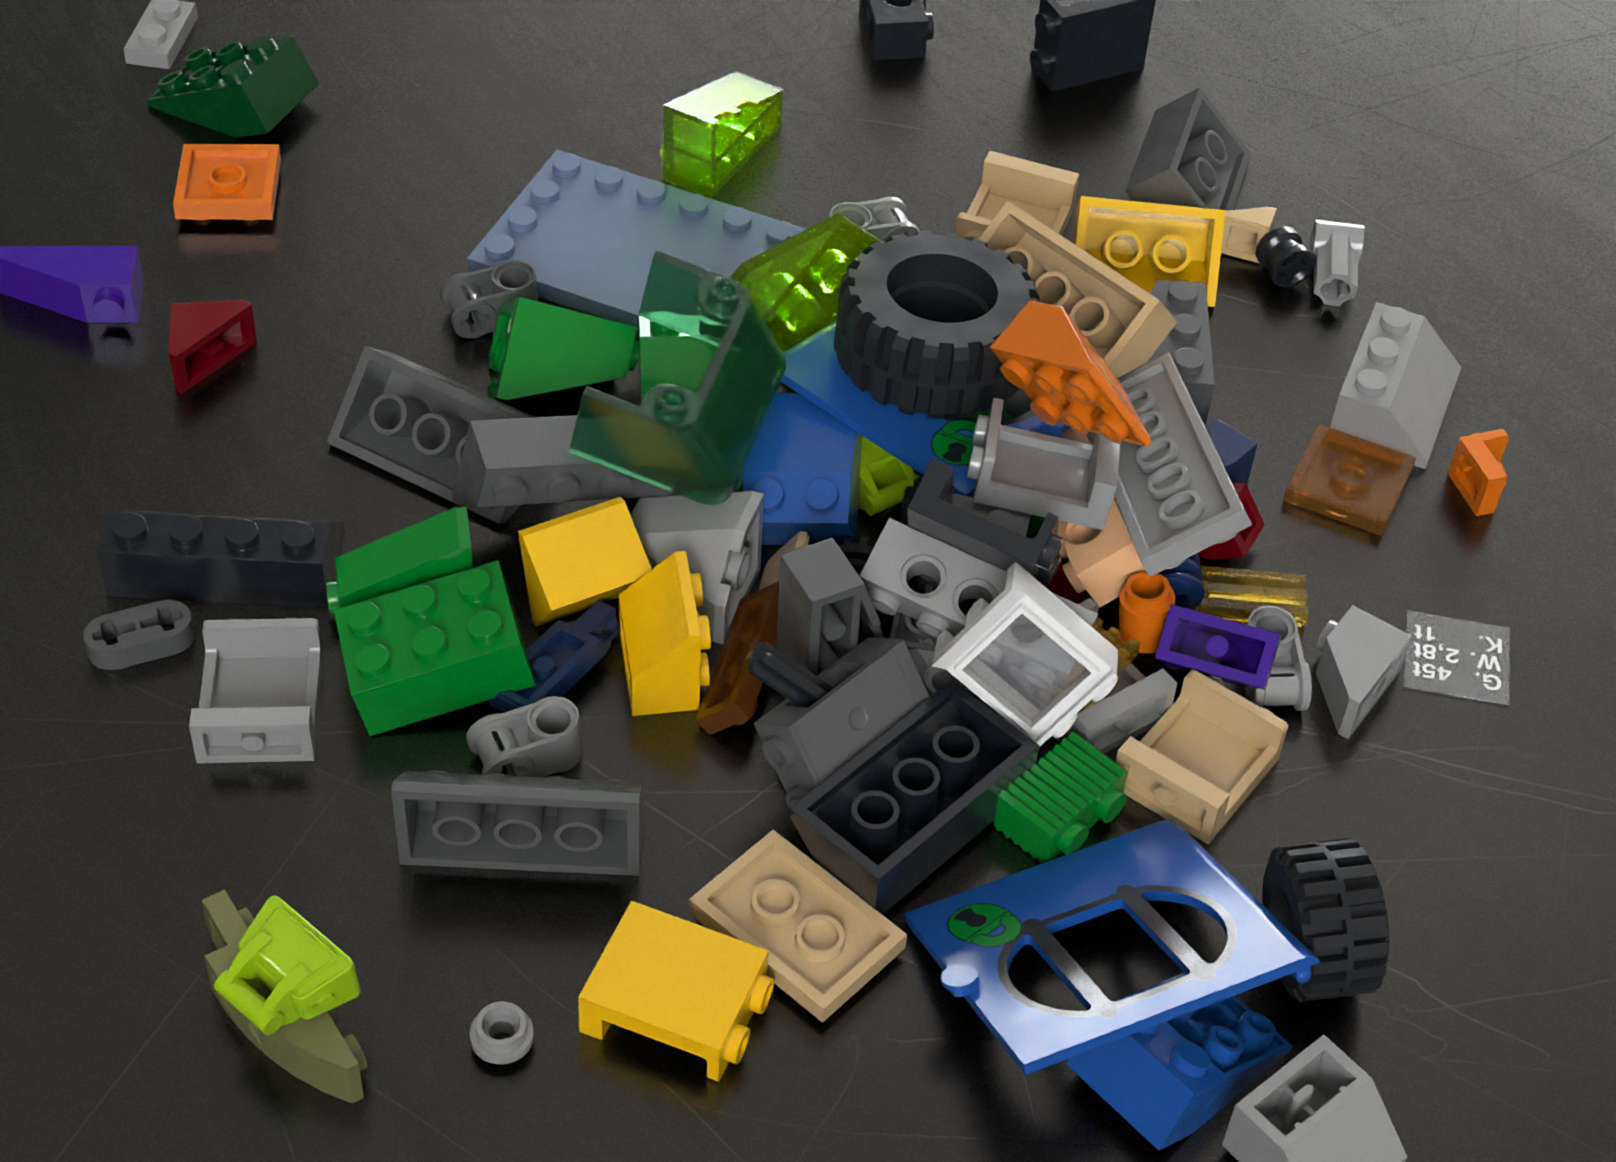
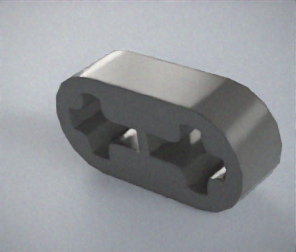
M170 599L102 615L87 624L83 632L84 643L90 662L97 668L104 670H118L176 655L191 646L195 638L191 611L182 602ZM172 624L174 629L163 631L162 626ZM109 639H116L117 643L114 645H107L105 641Z

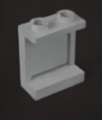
M993 397L989 415L978 414L971 446H973L966 478L976 480L973 502L1040 517H1046L1048 512L1059 516V521L1104 530L1117 488L1120 444L1112 442L1100 434H1096L1092 445L1001 425L1004 400Z
M1091 598L1078 604L1098 613L1099 606ZM1095 621L1094 629H1095L1099 634H1101L1106 640H1108L1113 646H1115V645L1097 628V626H1096V621ZM1036 626L1029 629L1022 628L1013 633L1018 640L1023 642H1034L1042 636ZM1118 650V680L1114 688L1101 701L1094 702L1090 700L1079 710L1074 724L1063 736L1057 738V741L1061 743L1063 738H1068L1071 731H1073L1105 754L1125 743L1130 736L1135 738L1150 730L1172 706L1178 683L1164 669L1145 677ZM1001 660L999 675L1040 710L1063 690V688L1052 684L1051 688L1038 686L1025 679L1020 674V668ZM1077 662L1067 685L1085 669L1081 663Z
M314 618L205 620L202 628L205 661L199 708H191L189 722L196 763L314 761L323 665V649L318 620Z

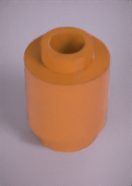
M1146 571L1136 573L1128 578L1120 591L1119 639L1125 647L1134 652L1145 654L1157 652L1171 604L1175 605V592L1163 575L1157 573L1149 577Z

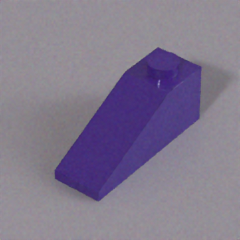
M0 246V293L85 323H138L145 287L138 246Z

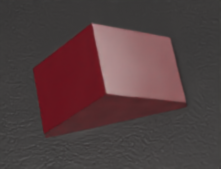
M246 300L171 303L168 353L175 390L181 394L190 390L257 343L252 304Z

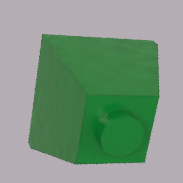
M517 297L499 306L488 359V368L498 372V383L489 382L487 396L501 402L626 378L628 371H634L640 355V342L635 341L638 327Z
M467 507L450 508L336 557L337 580L326 581L329 614H334L335 609L473 568Z

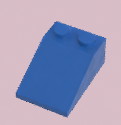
M759 393L744 467L742 492L756 491L764 494L762 545H785L799 531L808 532V536H810L809 545L833 538L839 546L841 545V536H851L852 543L856 544L862 435L799 393Z

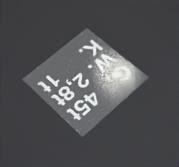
M1407 610L1406 633L1412 637L1405 655L1404 687L1504 705L1510 704V628Z

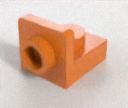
M1504 429L1473 433L1469 436L1460 437L1448 471L1449 477L1476 516L1495 513L1500 496L1506 485L1508 476L1501 460L1509 436Z

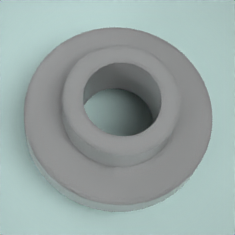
M506 1001L494 1002L485 1006L475 1017L470 1027V1043L473 1051L484 1061L493 1064H508L519 1060L530 1050L534 1040V1028L530 1017L519 1006ZM499 1033H507L511 1035V1037L507 1039H493V1037Z

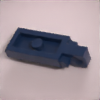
M597 600L575 622L570 620L566 623L558 619L526 650L536 686L516 692L510 690L500 692L494 699L489 700V704L503 712H508L535 703L546 697H563L605 656L611 647V641L620 632L615 607Z

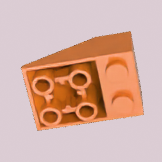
M1030 300L989 347L1003 364L1000 367L1001 373L1013 385L1024 390L1032 400L1029 405L1030 409L1043 422L1052 426L1056 423L1067 425L1085 435L1089 432L1104 435L1112 442L1118 444L1126 441L1148 447L1152 442L1120 381L1063 307Z

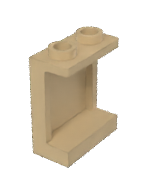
M989 151L984 161L982 183L967 213H959L955 221L954 233L960 234L961 239L972 241L973 238L979 239L1008 200L1062 236L1074 211L1079 173Z
M1192 669L1184 677L1178 699L1142 740L1138 741L1130 736L1118 749L1115 762L1128 771L1124 794L1166 820L1176 821L1188 833L1209 844L1279 760L1288 724L1268 709L1259 707L1226 688L1222 683Z

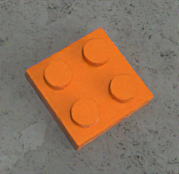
M183 144L173 200L175 219H195L199 221L273 220L281 163L279 144Z

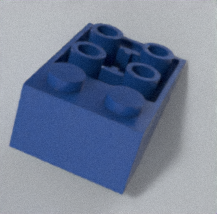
M1184 973L1179 974V975H1177V976H1174V977H1172V978H1170V979H1167V980L1162 981V982H1160V983H1157V984H1155V985H1153V986H1150V987H1148V988H1145V989H1143V990H1140V991H1138V992H1136V993H1133V994H1131V995H1128V996H1126V997H1124V998H1121V999H1119V1000H1116V1001H1114V1002L1123 1000V999H1125V998H1128V997H1131V996H1133V995L1139 994V993H1141V992L1147 991V990H1149V989H1152V988H1154V987H1157V986H1160V985H1162V984L1168 983V982H1170V981L1176 980V979H1178V978L1184 977V976H1186V975H1185ZM1234 995L1069 1058L1066 1064L1160 1151L1196 1132L1285 1057L1293 1046L1276 1032L1274 1024L1268 1018L1252 1011Z

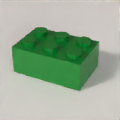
M498 560L334 610L351 696L370 736L494 699L500 692L507 690L516 692L536 686L514 602Z

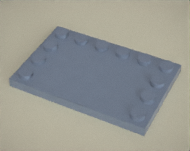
M556 150L467 257L468 272L496 266L505 261H525L535 269L538 297L607 320L638 327L637 330H639V312H651L658 308H672L678 312H702L713 307L724 308L730 312L740 311L744 345L771 305L763 281L764 274L788 236L805 247L810 248L812 231L748 211L745 208L726 204L701 194L679 189L657 180L635 175L616 167L591 161L572 153Z

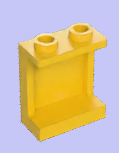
M631 901L578 996L579 1032L603 1040L610 1025H617L704 1058L707 1061V1078L719 1082L728 1063L731 1062L737 1065L744 1055L751 1032L747 1025L753 1012L762 1015L770 1001L775 979L767 976L769 950Z

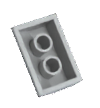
M1376 302L1340 391L1327 439L1426 469L1462 367L1425 316L1408 312L1400 307H1391Z

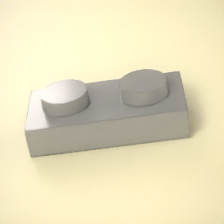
M151 0L123 48L126 64L170 70L198 19L196 3L178 0Z

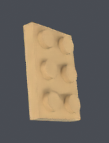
M774 829L689 898V914L706 928L769 950L767 976L774 978L775 984L822 1023L906 948L907 934Z

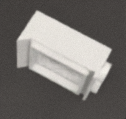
M1017 562L1007 570L1005 590L990 604L983 598L977 600L969 609L965 628L954 637L945 629L937 636L932 662L933 667L945 669L1011 725L1036 742L1039 747L1051 736L1055 739L1063 736L1074 724L1078 715L1077 712L1090 700L1099 702L1105 698L1118 680V649Z

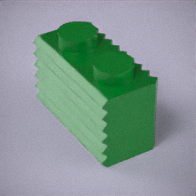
M1071 731L1068 738H1063L1062 742L1056 744L1052 751L1049 750L1045 757H1041L1037 763H1033L1029 770L1026 769L1022 776H1018L1014 783L1010 782L1007 789H1002L998 795L994 826L997 831H1003L1006 838H1011L1015 845H1020L1024 852H1029L1033 859H1038L1040 864L1055 859L1062 852L1065 855L1076 852L1088 837L1090 827L1100 819L1104 823H1109L1124 807L1127 800L1124 788L1128 771L1076 732Z

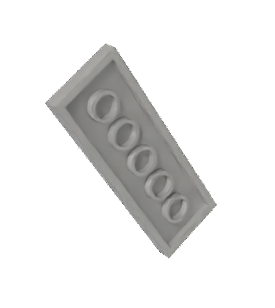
M1169 352L1118 378L1152 440L1148 447L1126 441L1120 443L1118 480L1114 495L1138 557L1149 577L1165 569H1172L1181 565L1188 557L1216 543L1226 542L1236 536L1238 532L1252 525ZM1089 432L1094 443L1096 433Z

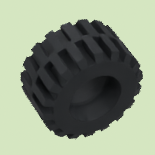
M1349 838L1274 848L1270 853L1264 873L1262 905L1320 960V963L1311 966V978L1306 983H1299L1291 974L1280 978L1290 996L1294 997L1298 1002L1376 992V989H1380L1383 983L1388 963L1389 923L1383 890L1376 870L1364 848L1356 840Z

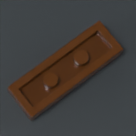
M779 581L740 599L710 679V685L707 687L695 722L710 735L733 725H742L751 718L757 709V697L763 682L748 672L746 657L750 651L755 650L759 643L764 642L771 644L773 647L776 646Z

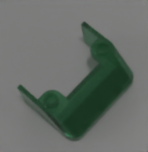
M656 250L638 316L718 346L697 392L672 384L657 385L646 393L639 407L586 386L582 394L569 452L693 501L707 505H716L728 500L736 487L781 385L787 361L743 285L731 278Z

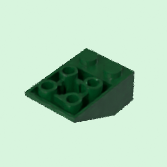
M267 35L250 44L241 45L239 41H234L217 50L210 51L208 47H202L191 52L184 58L186 64L179 71L172 72L159 80L157 83L159 89L146 100V103L151 108L239 138L269 133L319 82L293 36L273 39L271 35Z

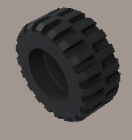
M917 231L914 236L908 237L904 233L893 235L886 240V243L883 244L881 241H877L867 247L863 253L857 255L847 266V272L842 276L834 334V349L837 352V360L845 374L850 375V380L862 392L870 391L872 399L884 406L888 403L898 406L899 412L913 415L914 411L928 413V418L943 419L945 414H956L957 418L972 416L977 409L986 412L991 408L993 397L1006 401L1020 389L1009 382L1001 373L1000 367L1003 364L989 347L1030 300L1040 302V296L1027 271L1019 263L1013 265L1010 255L1001 249L994 251L988 248L987 242L973 238L972 241L961 239L960 234L945 232V236L932 235L931 231Z

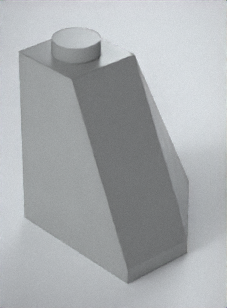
M756 491L639 498L631 513V518L651 568L653 569L676 551H686L690 573H700L703 606L696 607V609L699 610L700 615L708 616L711 640L724 644L740 599L748 596L761 568L764 494Z

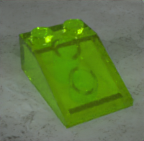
M837 213L741 263L736 271L723 282L720 290L708 304L744 341L777 357L836 320L842 276L847 272V266L857 255L863 253L867 247L881 240L842 214Z

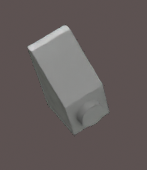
M1354 605L1351 606L1339 622L1330 620L1327 623L1316 644V649L1322 651L1316 676L1337 732L1347 739L1350 738L1399 674L1412 637Z

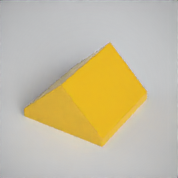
M621 496L518 531L531 618L536 627L586 610L597 600L605 603L617 599L620 593L652 569L626 502Z

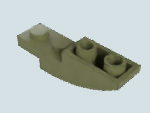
M225 889L202 899L209 936L217 950L204 955L212 992L231 1020L267 1057L296 1078L324 1093L350 1103L364 1098L360 1072L367 1069V1061L355 1036L350 1033L343 1037L335 1025L339 1021L336 1007L312 1019L299 1018L293 1023L281 1026L274 1034L267 1036L214 989L216 979L224 971L229 970L236 955L239 953L238 944L254 918L247 907L237 911ZM264 984L256 989L266 1000L272 992Z

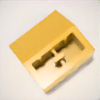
M686 551L672 553L619 594V634L632 716L699 710L700 687L710 685L707 653H701V650L711 648L709 620L707 615H700L699 610L696 609V607L703 606L700 573H690Z

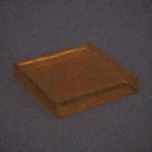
M1319 424L1286 487L1283 500L1382 536L1411 476L1417 458Z

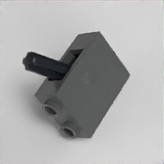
M868 637L817 676L769 643H759L755 650L750 651L746 657L748 672L787 698L756 721L754 726L763 742V755L767 762L777 771L787 792L786 802L789 809L929 698V694L903 639Z

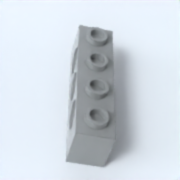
M891 518L888 519L860 574V578L864 582L874 608L877 611L887 615H895L898 611L917 620L916 625L918 628L936 638L945 629L954 637L965 628L967 615L961 611L959 605L967 599L983 598L990 604L1005 590L1007 571ZM918 575H927L936 581L938 587L930 593L920 594L909 587L908 581ZM1054 594L1094 628L1098 613ZM1023 614L1018 616L977 655L980 659L997 664L1000 659L1020 668V674L1025 679L1045 688H1051L1052 684H1055L1064 689L1078 662L1040 628L1038 629L1042 636L1034 642L1018 640L1011 631L1013 626L1022 622L1035 625Z

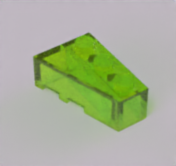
M735 71L664 104L663 143L660 150V156L663 159V180L694 193L712 198L781 127L783 90Z

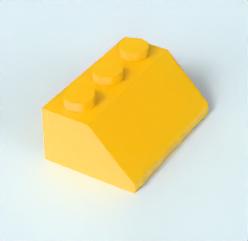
M1080 196L1076 206L1073 244L1148 293H1151L1156 280H1185L1206 283L1208 307H1215L1226 210Z

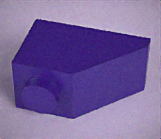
M1171 604L1155 658L1165 666L1187 673L1194 669L1219 682L1266 690L1282 635Z

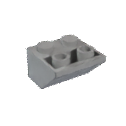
M1324 1034L1235 1104L1222 1146L1239 1162H1405L1407 1159V1154L1372 1077Z

